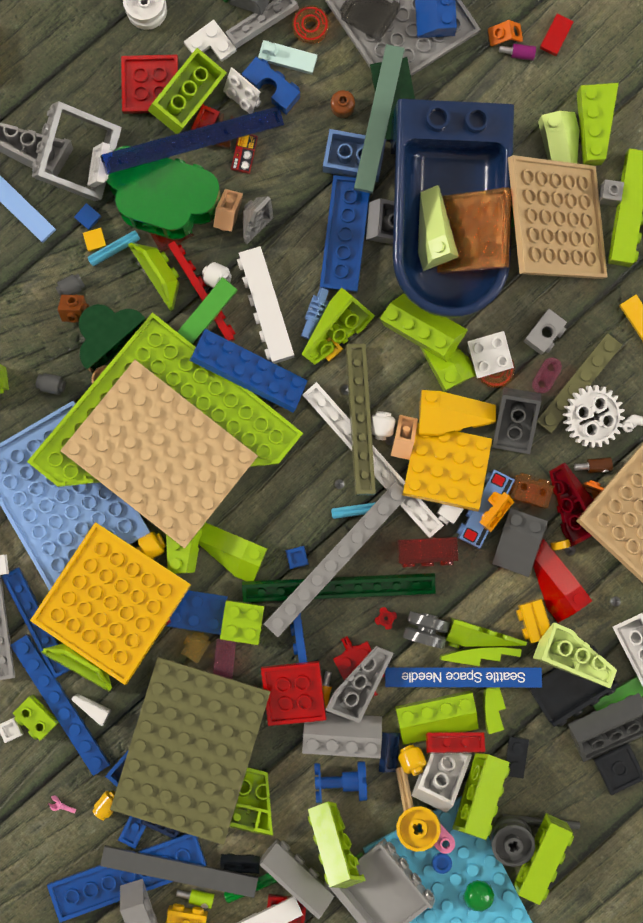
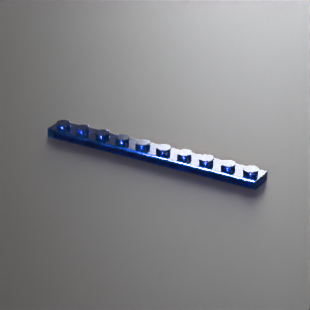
M279 106L102 154L100 157L106 175L280 127L284 125Z

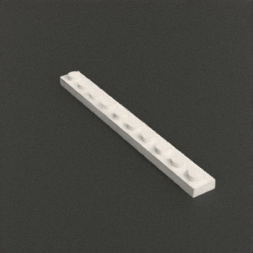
M316 382L302 396L352 451L350 419ZM373 446L375 478L386 490L395 481L404 489L405 481ZM407 497L400 504L429 538L444 526L421 499Z

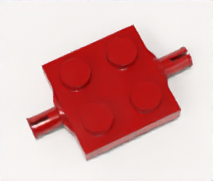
M348 636L340 639L346 650L333 658L344 681L372 651L368 641L352 646Z

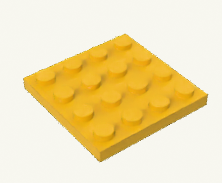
M417 423L414 445L402 495L478 512L492 439L455 431L445 432L444 435L440 436L419 435V423Z

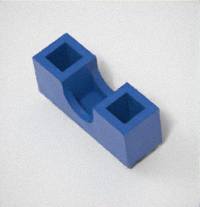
M255 57L244 70L242 76L258 90L265 84L273 85L276 88V92L271 97L272 104L287 115L300 99L299 87L293 82H287L281 72L272 70L266 60H260Z

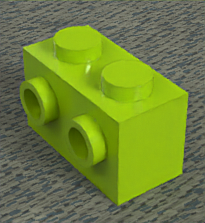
M34 695L29 696L13 712L16 716L14 718L16 722L21 726L25 725L29 729L28 733L30 736L40 741L59 723L57 718Z

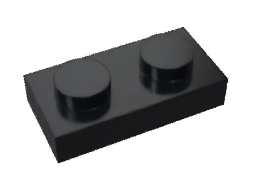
M509 736L505 761L510 762L508 776L524 778L529 739Z
M232 853L221 854L220 869L238 873L259 874L260 856L251 854L235 855Z

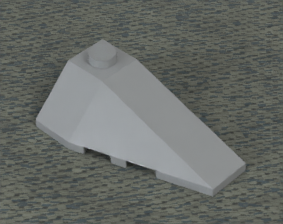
M268 196L257 197L254 201L250 200L244 206L243 238L246 244L274 218L271 199Z
M376 646L336 689L326 711L360 723L394 653Z

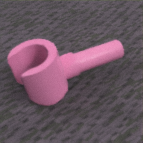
M51 796L52 800L56 802L55 804L48 803L51 810L58 811L62 809L75 814V808L61 803L57 796Z

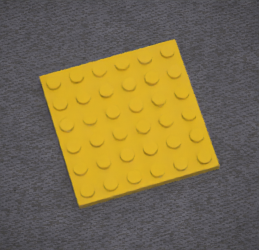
M95 522L30 621L124 685H127L191 584Z

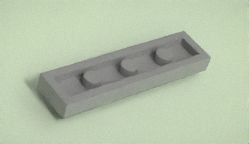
M274 0L267 5L262 15L254 13L225 33L237 49L299 9L298 3L295 0Z

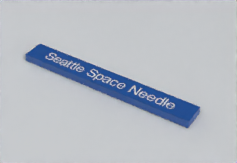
M387 667L385 670V687L542 688V667Z

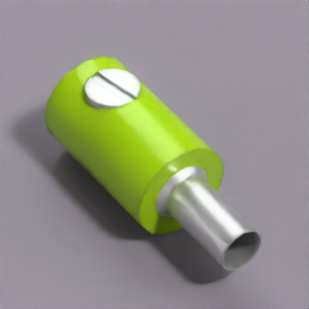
M192 889L191 892L177 890L176 897L188 899V904L211 909L215 894Z

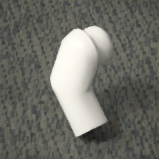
M631 415L622 423L624 425L622 427L625 432H632V429L637 425L643 426V416Z

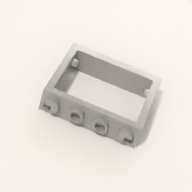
M60 101L53 103L50 106V110L47 111L48 121L42 128L43 138L42 142L40 141L37 146L36 152L38 156L32 164V177L93 201L101 200L106 181L97 187L88 189L45 172L61 112L107 130L104 143L110 144L112 152L116 149L122 127Z

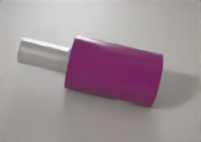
M513 43V47L500 46L499 53L511 54V58L534 61L536 46Z

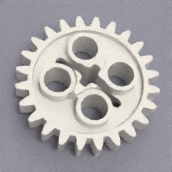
M594 385L593 389L591 386H586V391L580 388L579 394L573 393L575 399H568L570 406H564L568 413L563 414V416L568 417V420H565L563 423L569 424V427L565 430L572 431L569 437H576V443L582 441V446H587L589 443V447L592 448L595 447L596 443L597 447H602V442L607 445L609 444L608 438L615 440L614 433L620 434L617 428L624 426L619 422L625 419V417L620 416V413L624 412L625 409H619L622 402H616L618 395L611 396L612 390L606 391V387L599 389L598 385ZM597 399H600L601 406L599 408H597L595 405ZM581 407L585 411L582 417L579 416V409ZM606 408H608V411H607V412L601 413V412L604 411ZM605 416L609 418L607 425L603 422ZM588 425H591L593 428L590 434L587 433Z

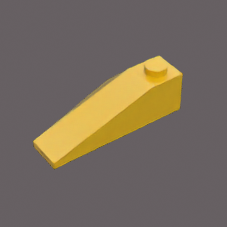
M421 391L419 435L440 436L444 435L445 432L454 430L458 432L467 427L476 428L496 423V405L442 391Z

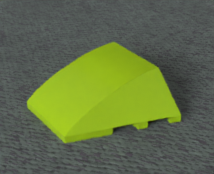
M247 768L229 828L273 836L268 772Z

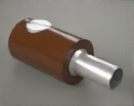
M611 457L587 459V463L574 464L575 471L587 470L588 473H607L613 470V463Z

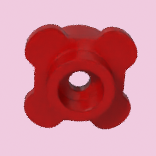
M382 607L379 610V616L375 618V623L377 625L381 624L385 626V629L389 630L392 628L393 621L397 619V614L388 611L386 607Z

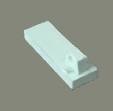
M263 40L258 58L260 60L264 59L270 64L313 75L317 54Z

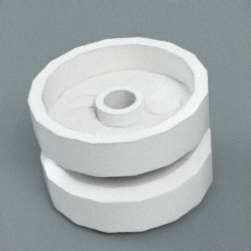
M123 0L126 14L130 22L137 28L143 30L154 29L160 26L166 18V0Z

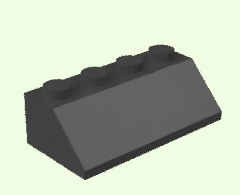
M639 693L627 696L624 700L611 703L606 708L593 711L590 715L581 719H575L572 723L568 724L570 734L583 762L643 736V699Z

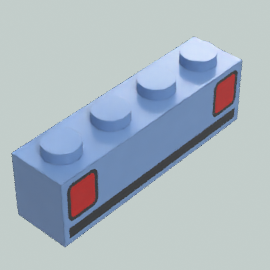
M495 469L491 473L487 472L480 509L478 512L467 511L465 516L468 518L465 524L461 523L457 530L459 534L458 539L478 549L481 548L489 531L480 524L482 515L493 507L488 499L494 491L499 494L504 492L508 494L515 481L514 479Z

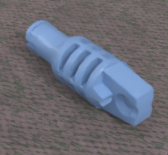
M320 288L317 296L313 295L305 316L306 324L301 337L309 340L328 305L329 301L326 298L329 290Z

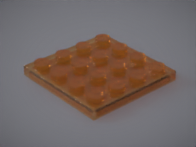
M505 187L442 196L459 257L438 265L437 273L445 274L509 267L511 189Z

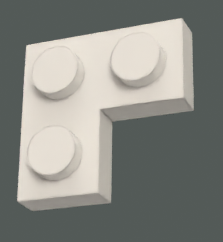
M214 19L184 41L185 46L191 53L196 48L200 49L203 53L211 48L221 62L237 51Z

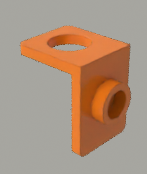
M507 20L488 28L490 46H496L509 40L523 42L520 23ZM514 27L517 30L518 36L515 35Z
M592 480L582 483L585 489L593 495V499L604 489L600 487V483Z

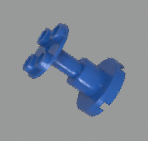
M357 761V771L342 772V776L321 777L320 763H314L315 775H319V777H315V789L319 790L316 791V803H322L321 789L343 788V792L358 791L359 801H367L365 761Z

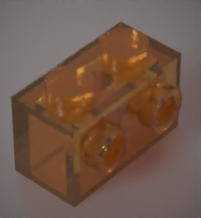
M520 473V476H514L515 481L509 493L513 500L543 509L548 508L554 486L549 485L550 481L540 478L538 481L531 479L532 476Z

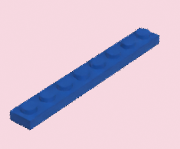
M27 634L11 644V648L92 775L94 776L108 767L110 762L57 679H54L48 665L29 635Z

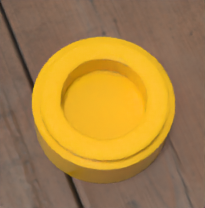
M569 539L550 543L552 550L565 549L571 546Z

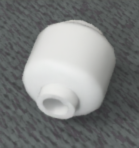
M216 262L205 266L202 271L204 283L212 288L216 286L222 277L231 282L232 275L229 268Z
M377 411L376 414L371 416L372 435H375V439L386 440V437L394 434L395 418L391 416V413Z

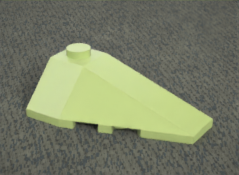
M553 623L541 637L533 659L607 688H611L617 672L609 662L590 648V645L580 639L573 630L557 623Z

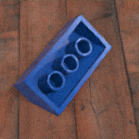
M415 0L417 38L455 36L457 29L455 0Z

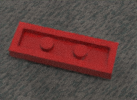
M484 732L426 733L427 753H484Z

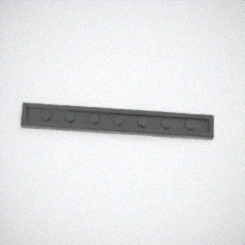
M107 845L104 846L100 865L102 867L252 898L255 897L258 876Z

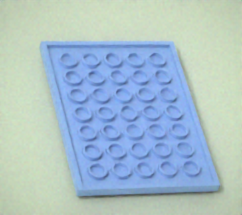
M71 401L0 443V506L49 591L95 522L130 545L151 532L141 514L102 483L58 487L27 462L76 404L75 401Z

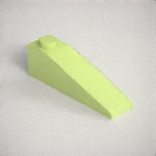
M556 111L541 115L538 124L547 159L577 163L580 129L575 112Z
M438 185L420 192L418 254L423 271L459 257Z

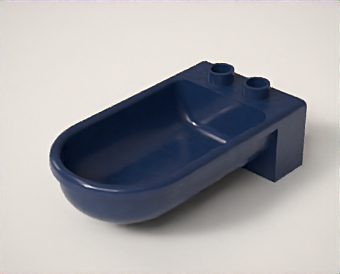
M399 99L392 115L391 154H396L393 267L398 284L404 294L416 306L430 314L448 318L474 314L489 305L498 296L506 283L511 260L512 195L508 157L513 155L514 104ZM438 185L459 257L423 271L418 254L420 192Z

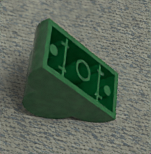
M100 304L86 308L79 319L80 332L86 339L80 348V360L83 366L93 374L96 368L105 365L125 346L146 321V318L134 309H123L114 313L109 307Z

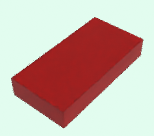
M557 13L540 49L557 56L574 21Z

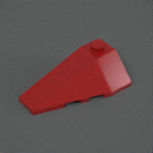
M543 539L533 569L538 579L545 606L556 622L559 623L591 603L592 599Z

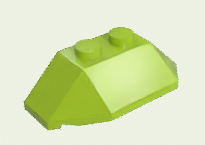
M129 243L128 246L169 310H174L180 284L177 278L180 276L174 267L170 269L167 262L170 260L164 251L160 253L154 247Z
M64 643L43 649V655L109 692L111 690L109 674Z

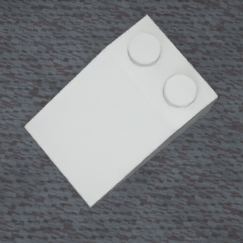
M429 753L426 760L427 764L419 775L411 796L447 813L454 806L472 755L469 753Z

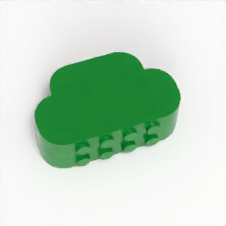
M122 146L112 152L111 160L107 163V169L109 170L107 183L115 196L116 206L122 219L130 227L167 239L179 240L191 232L194 224H206L215 218L216 207L221 198L217 178L211 172L204 170L202 166L197 164L192 166L178 158H175V160L169 159L162 153H150L148 149L143 147Z

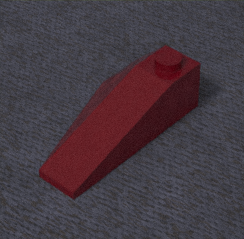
M562 463L550 470L549 473L553 492L557 495L559 505L557 506L558 513L560 512L562 519L561 529L565 538L570 540V547H573L593 537L577 522V519L594 499L567 464Z

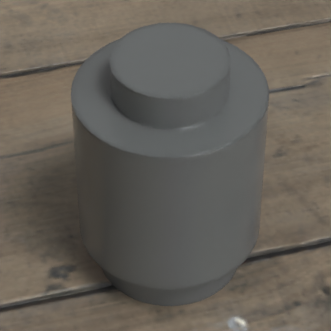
M71 274L58 281V286L55 288L61 297V295H75L81 292L85 285L79 274Z
M48 373L38 375L36 389H40L41 392L60 395L61 392L65 391L66 381H64L62 376Z

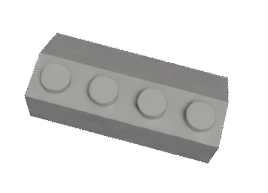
M326 713L327 719L324 721L304 722L303 754L378 759L381 757L382 716L363 715L360 723L333 713Z
M276 839L261 856L260 866L319 920L334 898L333 891L329 888L326 881L323 882L319 878L320 874L313 867L309 869L304 864L305 860L299 854L294 855L290 851L291 848L285 841L282 840L280 842Z

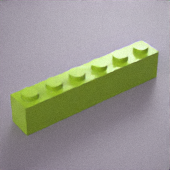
M629 148L625 153L621 182H624L622 201L616 208L608 264L631 267L638 260L639 251H636V248L642 237V233L639 232L640 225H643V150Z

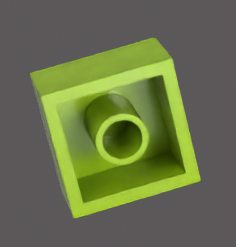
M226 600L220 639L259 645L265 605Z

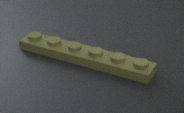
M607 333L537 419V424L551 434L565 417L563 414L568 413V410L564 408V406H570L568 399H575L573 393L579 394L580 388L586 391V386L591 385L621 348L622 344Z

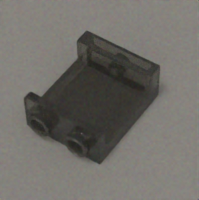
M387 0L345 1L340 9L342 12L341 20L380 42L400 10V3L395 0L392 3Z

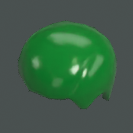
M475 880L467 885L463 899L466 906L471 910L483 912L492 905L494 892L491 885L487 882Z

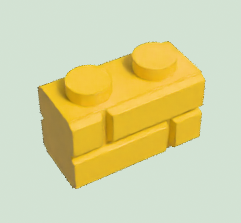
M542 599L519 604V610H516L519 622L523 621V637L525 640L528 639L530 643L538 642L550 627Z

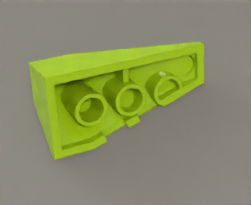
M205 523L201 528L203 531L199 539V545L235 577L244 581H254L268 549L209 523Z
M455 618L450 619L449 632L445 636L448 645L458 649L460 645L464 647L527 645V642Z

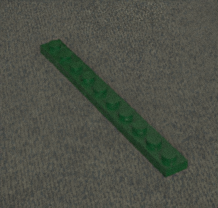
M435 573L334 577L314 599L436 594ZM305 579L243 581V602L284 601Z

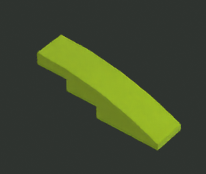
M479 646L441 654L440 659L480 666L481 659L500 662L501 654L521 657L522 649L504 646Z

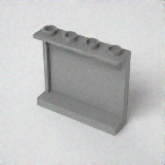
M385 838L358 859L359 865L356 867L359 874L364 875L366 881L348 888L329 887L358 923H409L427 908H433L435 903L433 893L422 885L420 877L409 869L407 861L403 857L400 858L396 853L394 845L391 842H387Z

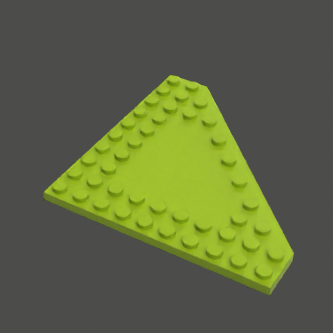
M152 312L27 462L58 487L100 483L60 450L134 360L138 361L254 452L258 457L250 467L279 464L303 433L253 392L189 361L196 347Z

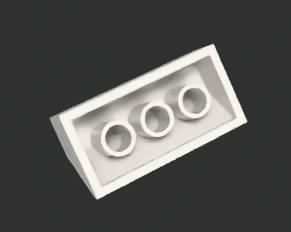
M640 613L613 626V629L643 686V613Z

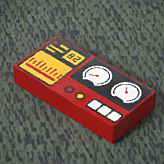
M239 132L231 170L250 174L258 136Z

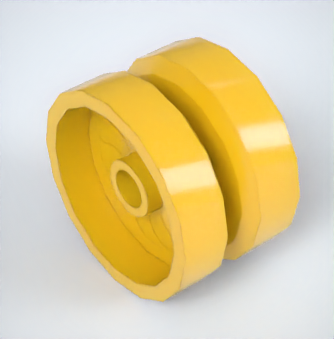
M423 806L411 807L405 810L399 817L396 825L397 836L400 842L407 849L415 852L432 848L438 841L441 833V824L437 815L431 809ZM416 825L422 826V832L416 831Z

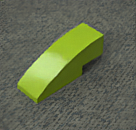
M484 687V721L487 732L492 734L504 730L499 711L506 709L500 687Z

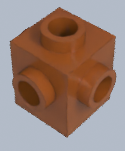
M61 295L58 312L62 322H79L82 312L89 307V304L86 303L84 295Z

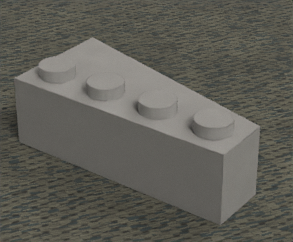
M0 123V152L33 169L32 164L38 156L36 152L37 146L40 141L42 142L43 134ZM54 137L45 172L58 176L73 150L71 140Z
M143 879L120 885V912L125 923H158Z

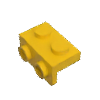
M177 903L173 904V906L169 905L166 923H206L208 911H204V908H184L183 904Z

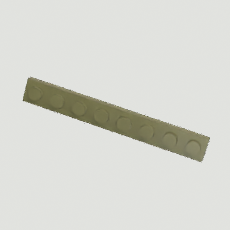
M347 344L346 362L355 496L375 495L366 344Z

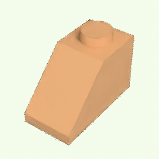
M224 189L216 207L213 227L232 232L243 193Z
M399 415L391 456L410 460L415 440L417 418Z

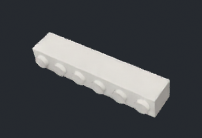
M261 246L240 252V259H237L239 269H244L245 277H242L245 288L249 287L251 295H248L250 305H255L257 311L253 313L256 324H261L262 331H259L262 342L266 341L268 349H265L267 360H272V363L275 364L295 358Z

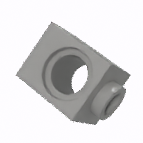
M605 179L600 186V204L617 207L622 201L624 182Z

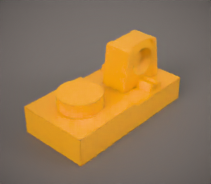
M494 491L488 499L493 507L482 515L480 524L489 532H492L514 503L512 498L505 492L499 494Z

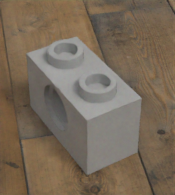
M548 309L523 342L540 355L545 351L549 353L555 345L553 340L556 336L560 338L566 331L564 326L567 322ZM543 329H548L551 332L549 338L543 336Z

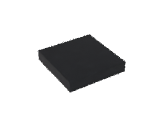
M629 743L593 759L611 796L643 781V771Z

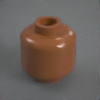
M345 90L334 93L331 98V111L339 118H347L352 115L355 109L354 96Z

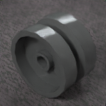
M410 611L408 622L417 625L418 629L406 627L403 638L444 649L446 638L435 633L436 631L442 633L449 632L451 622L439 619L438 616Z
M515 815L503 816L494 822L489 836L496 859L502 864L511 867L521 866L528 862L535 850L534 837L528 823Z

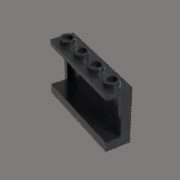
M589 644L590 648H592L597 653L598 651L595 648V646ZM554 667L542 675V688H528L549 723L553 727H561L567 723V719L572 715L574 717L580 715L586 706L597 704L600 701L599 698L603 695L609 696L614 693L619 684L613 680L611 688H607Z

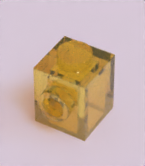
M195 632L192 636L188 634L183 642L185 647L181 654L199 663L211 644L208 641L209 637L202 632L198 634Z

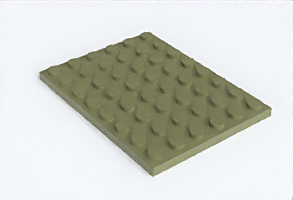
M158 656L110 810L224 845L271 691Z

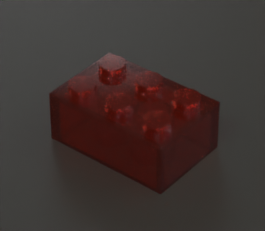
M457 537L396 540L397 563L402 564V567H415V563H421V566H434V562H440V565H454V561H458Z

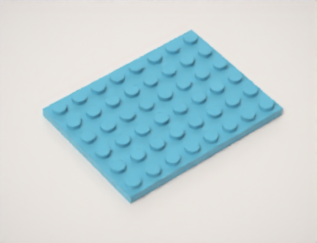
M462 796L456 798L454 806L447 813L439 809L433 810L440 823L455 840V848L452 852L447 853L452 860V868L449 872L440 874L434 870L432 859L437 853H440L434 845L425 851L415 852L407 849L400 842L397 830L363 847L366 853L385 838L387 842H391L394 845L396 853L400 858L403 857L407 861L409 869L420 877L422 885L433 893L435 899L433 908H427L409 923H532L503 864L493 854L489 837L487 836V839L484 840L452 829ZM417 825L418 831L422 832V826ZM448 841L442 842V846L447 847L449 845ZM475 880L487 882L491 885L494 892L492 905L483 912L471 910L466 906L463 899L467 885Z

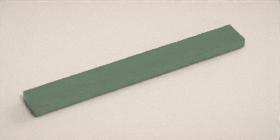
M388 44L385 47L354 190L373 194L405 49L403 47Z

